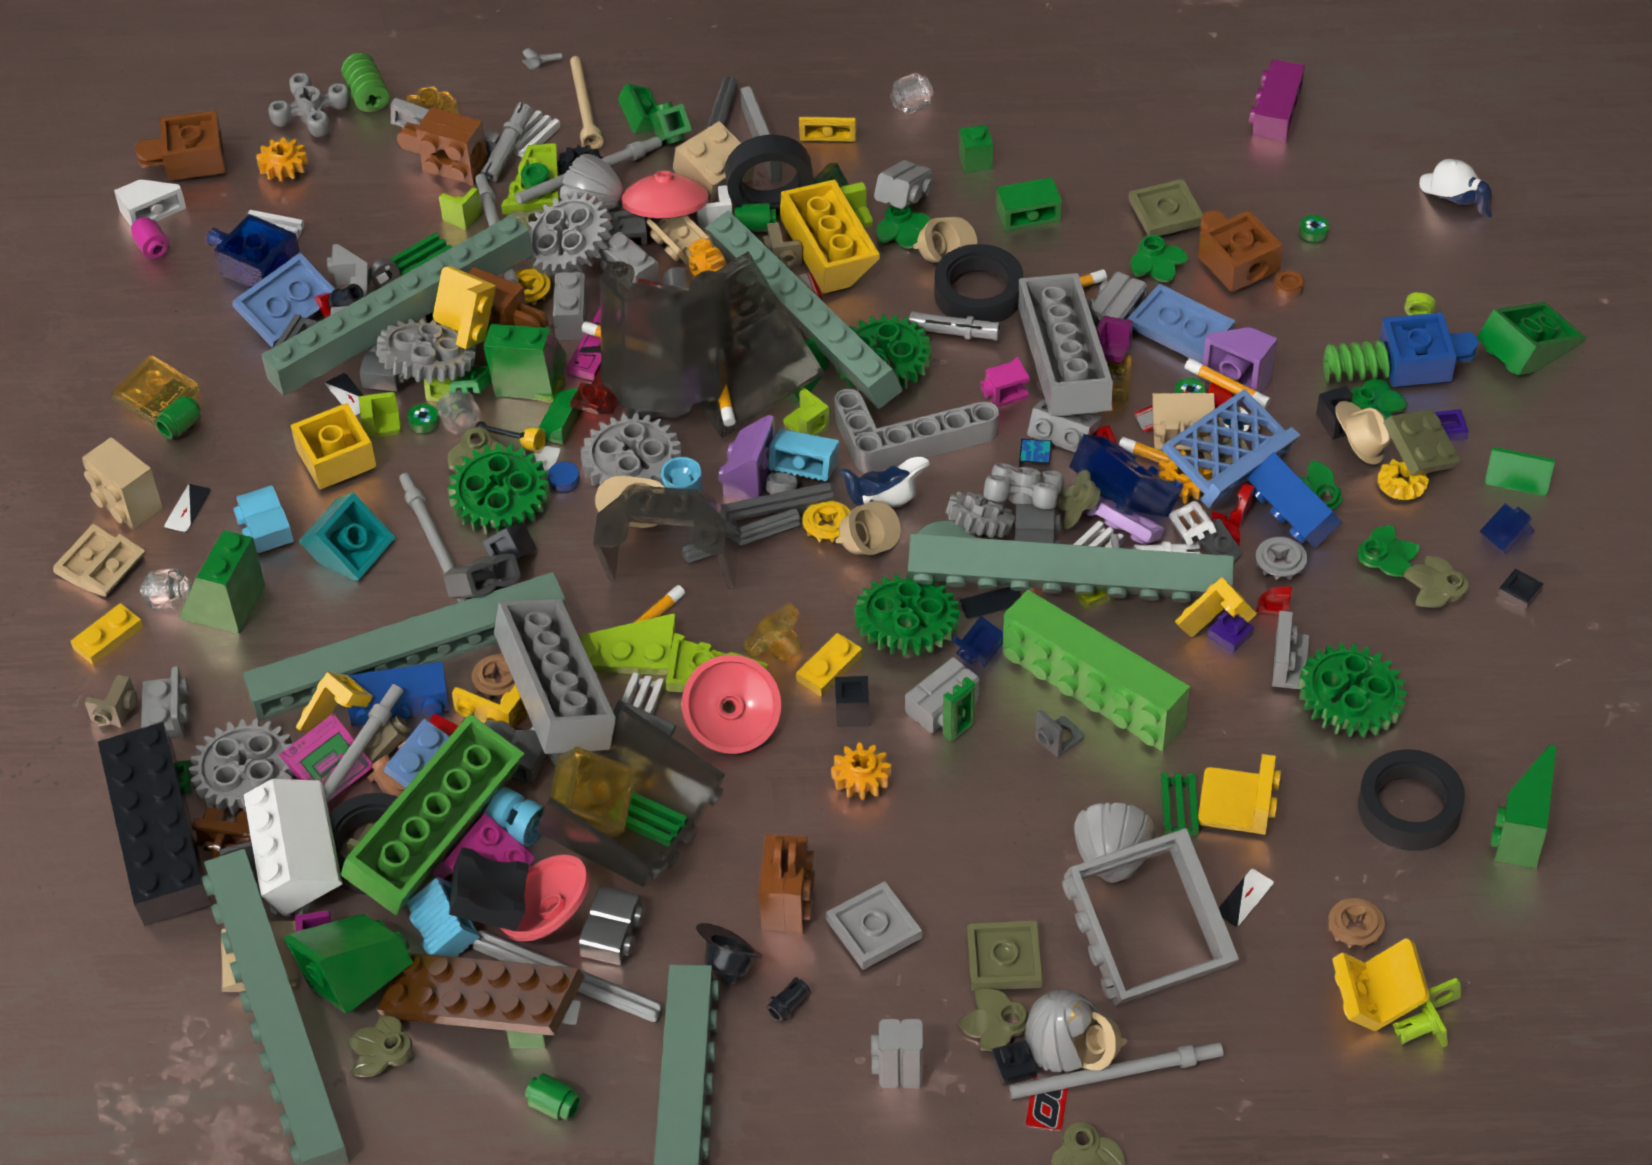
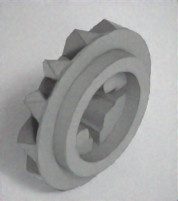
M1269 538L1263 541L1256 550V566L1262 568L1264 576L1274 575L1276 581L1280 577H1286L1290 580L1295 574L1301 575L1307 563L1305 549L1298 542L1290 538ZM1287 556L1286 562L1280 561L1275 563V558L1281 559Z

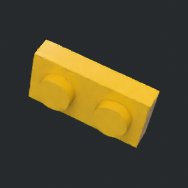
M120 603L70 642L76 652L92 665H95L141 630L143 624L139 617Z
M836 633L796 672V681L822 697L835 684V677H842L863 656L862 648Z

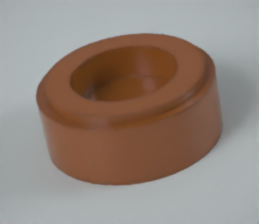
M1287 270L1276 275L1274 291L1278 296L1293 299L1303 293L1304 278L1301 274Z

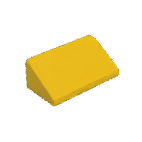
M799 117L800 141L856 142V118Z

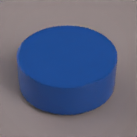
M558 462L551 466L548 471L550 486L559 492H568L575 489L580 482L577 466L571 462Z

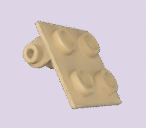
M1152 393L1154 448L1163 451L1162 447L1165 443L1215 409L1214 393ZM1197 431V440L1203 441V437L1208 435L1211 439V433ZM1183 445L1175 447L1178 451H1181V449H1184V451L1191 450V447Z

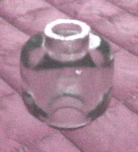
M912 73L893 83V93L890 94V100L895 109L900 108L905 114H911L930 104L933 89L926 76Z
M458 389L457 392L448 391L438 401L437 414L446 429L452 433L463 434L467 429L475 427L481 418V411L477 402L470 393L463 394L462 389Z
M155 569L147 573L144 582L141 584L140 594L152 610H175L185 604L191 590L189 579L179 569Z

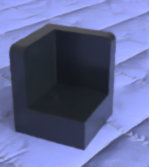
M1347 385L1320 393L1318 397L1316 416L1332 440L1347 436L1338 421L1335 410L1339 402H1351L1352 393Z
M524 522L505 528L482 541L489 556L514 554L517 560L537 550Z
M868 676L835 677L837 726H870Z

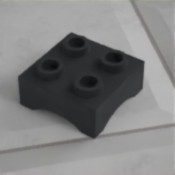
M462 847L453 868L449 915L517 932L525 914L524 894L529 864L519 861L499 862L490 860L479 855L473 849Z

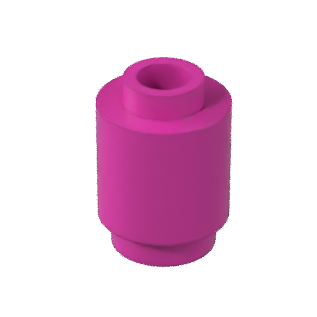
M141 217L132 224V239L145 257L154 259L166 253L169 248V240L155 220Z

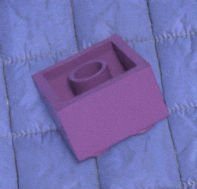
M1252 327L1210 333L1205 337L1203 365L1253 390L1263 393L1272 381L1277 338ZM1201 377V380L1211 383L1210 381Z
M767 415L739 430L736 441L730 442L727 464L721 465L718 481L723 484V496L742 500L762 496L766 486V478L771 473L768 468L770 443L775 436L774 416Z

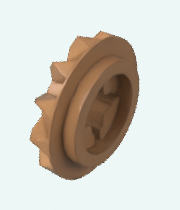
M503 654L487 656L480 660L473 668L471 675L472 683L477 693H483L487 699L491 696H497L501 700L506 692H510L515 685ZM496 670H499V674L502 676L500 683L495 682L494 679Z
M1347 898L1336 903L1329 912L1328 931H1332L1336 942L1341 940L1347 944L1348 948L1356 945L1364 949L1370 943L1376 944L1384 931L1385 921L1383 914L1378 907L1367 900ZM1350 920L1354 923L1363 920L1361 929L1358 927L1348 929Z

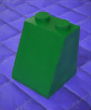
M490 324L484 343V351L495 396L554 400L567 356L551 329Z
M223 530L195 578L180 613L182 620L240 633L266 586L253 537Z
M365 914L290 933L283 938L310 989L345 1014L351 1012L413 963L407 951L410 946L406 938L398 931L395 933L390 931L381 920L375 921Z

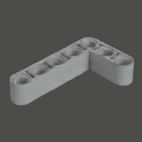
M843 389L835 395L836 424L854 465L858 470L865 473L888 469L890 466H899L913 457L929 458L994 440L998 435L999 410L995 404L987 401L876 428L867 406L858 391L855 389Z

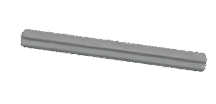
M479 930L477 932L479 939L474 940L473 948L502 961L572 967L484 930ZM580 970L585 977L577 992L648 1021H658L663 1010L661 1002Z

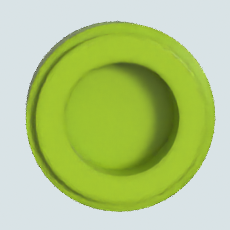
M1411 293L1407 296L1404 310L1408 315L1434 313L1436 301L1426 293Z

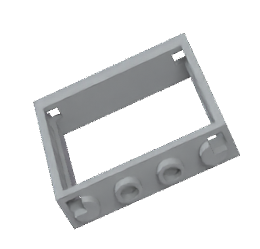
M1186 828L1072 866L1064 874L1065 880L1062 882L1064 892L1069 900L1073 899L1078 911L1075 913L1077 925L1082 933L1086 932L1091 944L1088 946L1089 956L1095 966L1099 965L1103 975V979H1101L1103 992L1107 999L1112 998L1115 1007L1229 968L1239 960ZM1170 851L1213 960L1125 990L1083 880Z

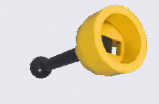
M479 421L475 425V427L483 428L490 433L519 439L522 447L536 453L543 449L546 440L544 429L537 427H527L521 433L487 426L483 421Z

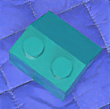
M352 492L335 499L298 542L319 564L357 581L396 537L359 497Z

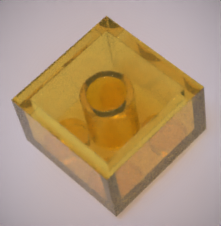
M578 746L574 747L557 759L545 820L602 841H607L624 832L636 768Z

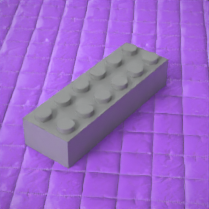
M1078 273L1020 278L1018 308L1050 417L1111 411L1113 381Z
M562 599L500 601L494 635L544 753L561 754L610 750L616 717Z

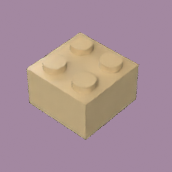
M718 121L676 147L673 170L677 174H682L702 184L708 191V203H715L718 201V186L727 185L725 175L727 158L741 142ZM755 166L751 167L742 178L744 183L753 179Z
M112 437L82 457L86 470L84 476L92 489L90 493L91 498L99 507H106L119 523L124 522L135 530L163 509L151 468Z

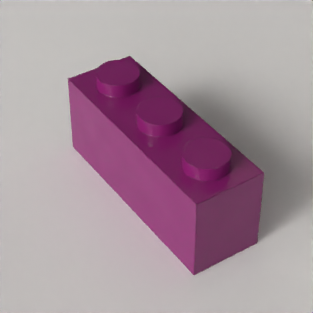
M1272 59L1269 70L1263 71L1261 78L1263 89H1257L1255 105L1257 107L1252 106L1249 123L1254 124L1253 136L1286 142L1303 86L1305 65Z

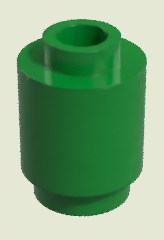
M770 203L742 204V207H735V217L752 233L767 232V224L776 223V209H770Z
M181 395L158 414L155 426L167 439L179 437L201 419V408L192 397L187 398Z
M542 1073L538 1078L533 1077L525 1091L529 1107L558 1121L562 1119L572 1120L582 1100V1095L576 1092L575 1087L545 1073Z

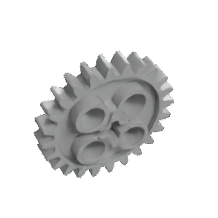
M575 192L571 199L567 194H564L560 202L553 198V205L551 207L544 204V212L542 214L535 212L534 214L537 220L528 222L531 228L529 234L533 255L527 258V261L540 274L544 273L548 278L557 273L573 272L574 269L582 272V265L585 263L591 267L593 265L591 261L593 257L601 258L598 252L599 249L608 248L604 240L612 238L609 230L614 228L610 222L612 216L602 201L600 202L596 196L591 198L588 193L583 194L581 197L578 192Z
M420 318L419 323L408 319V324L397 321V326L388 325L387 330H381V336L377 338L376 356L379 357V363H385V369H393L394 375L403 373L404 379L412 376L415 377L416 382H420L424 378L429 383H432L433 379H438L441 383H444L445 377L454 381L456 380V375L463 377L465 376V371H471V366L475 362L476 345L467 349L457 346L458 331L447 328L442 324L437 325L434 319L430 323H426L423 318Z
M635 413L632 419H628L625 414H622L621 421L610 417L609 425L600 422V431L591 429V438H584L585 446L581 447L582 469L585 470L586 478L591 477L593 486L601 485L606 479L613 476L646 478L661 483V468L672 458L681 457V444L677 439V433H671V426L665 425L662 427L660 418L652 423L650 415L640 420L638 413Z
M241 719L239 727L235 728L232 723L227 722V730L224 732L216 727L214 729L216 737L212 738L205 735L204 741L206 746L196 745L197 755L190 758L192 767L189 768L193 789L196 790L198 798L200 800L205 799L207 807H212L216 804L217 808L222 811L229 807L232 816L237 813L239 808H243L244 812H246L244 794L271 779L297 778L279 755L293 744L290 734L284 735L280 726L273 730L270 721L260 727L258 719H254L251 726H246L245 720Z

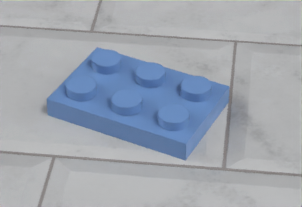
M299 253L233 300L232 306L273 348L295 314H299L307 319L314 318L321 313L314 297L321 293H331L335 288Z
M1159 284L1127 318V320H1133L1132 330L1203 364L1205 337L1210 333L1234 330L1236 322L1162 284Z
M423 719L387 763L383 772L406 788L447 741L449 736L426 719Z

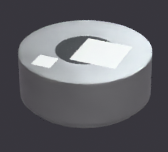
M382 258L371 265L369 276L372 283L376 287L381 288L399 278L400 271L393 260Z

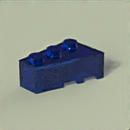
M1083 434L1069 465L1077 474L1082 470L1089 471L1090 480L1095 483V486L1100 488V496L1112 500L1116 503L1115 508L1124 514L1133 515V512L1169 517L1184 486L1182 482L1177 479L1173 481L1158 476L1160 469L1153 465L1146 469L1135 461L1136 455L1106 437Z

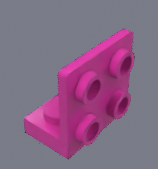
M483 813L432 873L442 879L450 873L453 874L454 864L462 847L473 849L479 855L499 862L519 861L530 865L534 860V856L491 817Z

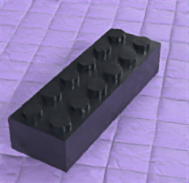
M164 722L98 741L133 903L144 926L212 905L210 896H207L201 878L205 875L194 830H192V821L173 743Z

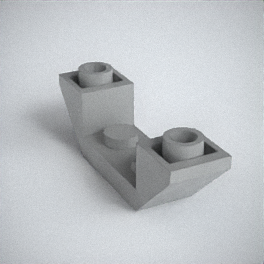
M334 244L332 257L327 258L329 275L334 274L336 286L357 284L363 290V297L370 294L372 283L369 276L368 263L341 245ZM347 306L331 307V315Z

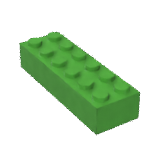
M1027 590L1004 613L1003 655L1012 663L1023 666L1037 678L1046 680L1059 688L1063 694L1074 697L1085 704L1091 711L1102 714L1117 727L1128 730L1138 736L1145 744L1154 746L1162 752L1186 727L1190 686L1030 590Z
M469 714L346 857L341 876L397 916L487 808L496 792L503 788L517 772L524 752Z

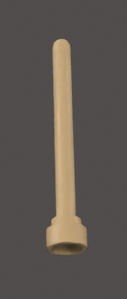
M573 56L570 64L584 127L580 133L581 145L585 147L590 144L592 149H599L604 143L602 131L594 125L581 59L578 56Z

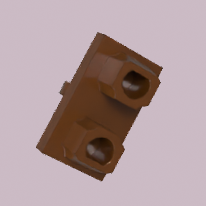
M208 807L202 819L194 818L192 830L196 831L197 845L203 846L204 851L213 852V858L220 857L219 851L221 849L251 841L247 812L241 811L237 813L235 822H226L224 811L219 808Z

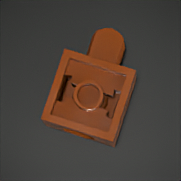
M431 107L419 125L407 122L397 135V142L404 150L419 153L423 171L474 185L476 182L475 177L481 174L488 161L483 122L481 120Z
M216 110L161 117V138L142 140L135 145V153L139 165L142 168L165 165L169 181L225 173L223 138Z
M1218 210L1208 211L1202 215L1198 257L1231 292L1280 271L1283 244L1250 210L1230 219H1227Z
M475 267L468 272V274L496 285L487 333L490 324L543 328L548 326L549 321L543 311L526 305L523 286Z
M766 834L758 892L761 931L803 933L804 920H811L812 899H810L811 891H814L815 870H813L814 851L808 850L807 836Z

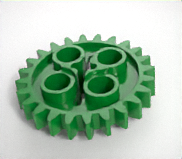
M882 314L880 320L876 321L873 316H870L869 323L858 320V328L849 326L887 364L889 360V366L893 368L899 384L905 389L908 388L907 381L910 380L917 383V374L925 375V367L931 365L932 349L930 337L926 336L925 328L919 329L918 322L910 324L909 317L898 321V316L895 314L891 320H887L886 315ZM836 367L837 372L840 373V378H841V380L846 379V380H847V385H848L849 387L852 386V385H854V384Z
M497 443L495 450L491 451L488 445H484V453L480 454L474 449L472 450L474 458L470 459L463 456L464 466H454L456 475L449 476L451 485L447 486L450 506L453 507L456 517L461 516L463 525L471 522L473 531L483 526L484 534H488L491 528H495L496 533L502 531V528H508L524 522L526 518L534 522L536 520L534 511L543 513L542 503L548 502L547 492H550L547 470H544L542 461L536 462L534 453L526 456L524 447L514 452L513 444H510L506 450H502L501 444Z
M894 574V580L892 581L882 577L881 585L872 581L871 589H862V596H857V605H855V626L860 628V636H868V644L878 642V650L888 646L890 647V654H894L897 649H900L903 656H907L909 650H914L915 654L919 656L922 648L932 653L933 644L942 648L944 647V640H952L953 633H957L960 617V610H958L959 602L954 601L953 592L946 593L945 585L935 587L936 581H933V584L921 585L914 583L913 579H907V575L905 579H901L898 574Z
M1339 643L1338 649L1335 651L1330 645H1327L1324 653L1316 650L1314 658L1308 657L1305 666L1302 667L1297 686L1301 690L1299 699L1306 700L1303 707L1304 710H1314L1312 720L1324 719L1323 728L1328 727L1330 724L1334 725L1335 734H1338L1341 729H1346L1348 737H1352L1353 732L1358 731L1361 737L1365 738L1367 731L1370 730L1376 736L1379 734L1380 728L1389 730L1392 722L1397 723L1399 715L1402 714L1407 691L1403 690L1406 683L1405 680L1398 679L1401 671L1390 670L1391 660L1380 661L1382 653L1379 652L1374 656L1369 655V647L1364 648L1361 652L1358 651L1355 643L1352 644L1350 650H1346L1343 643Z

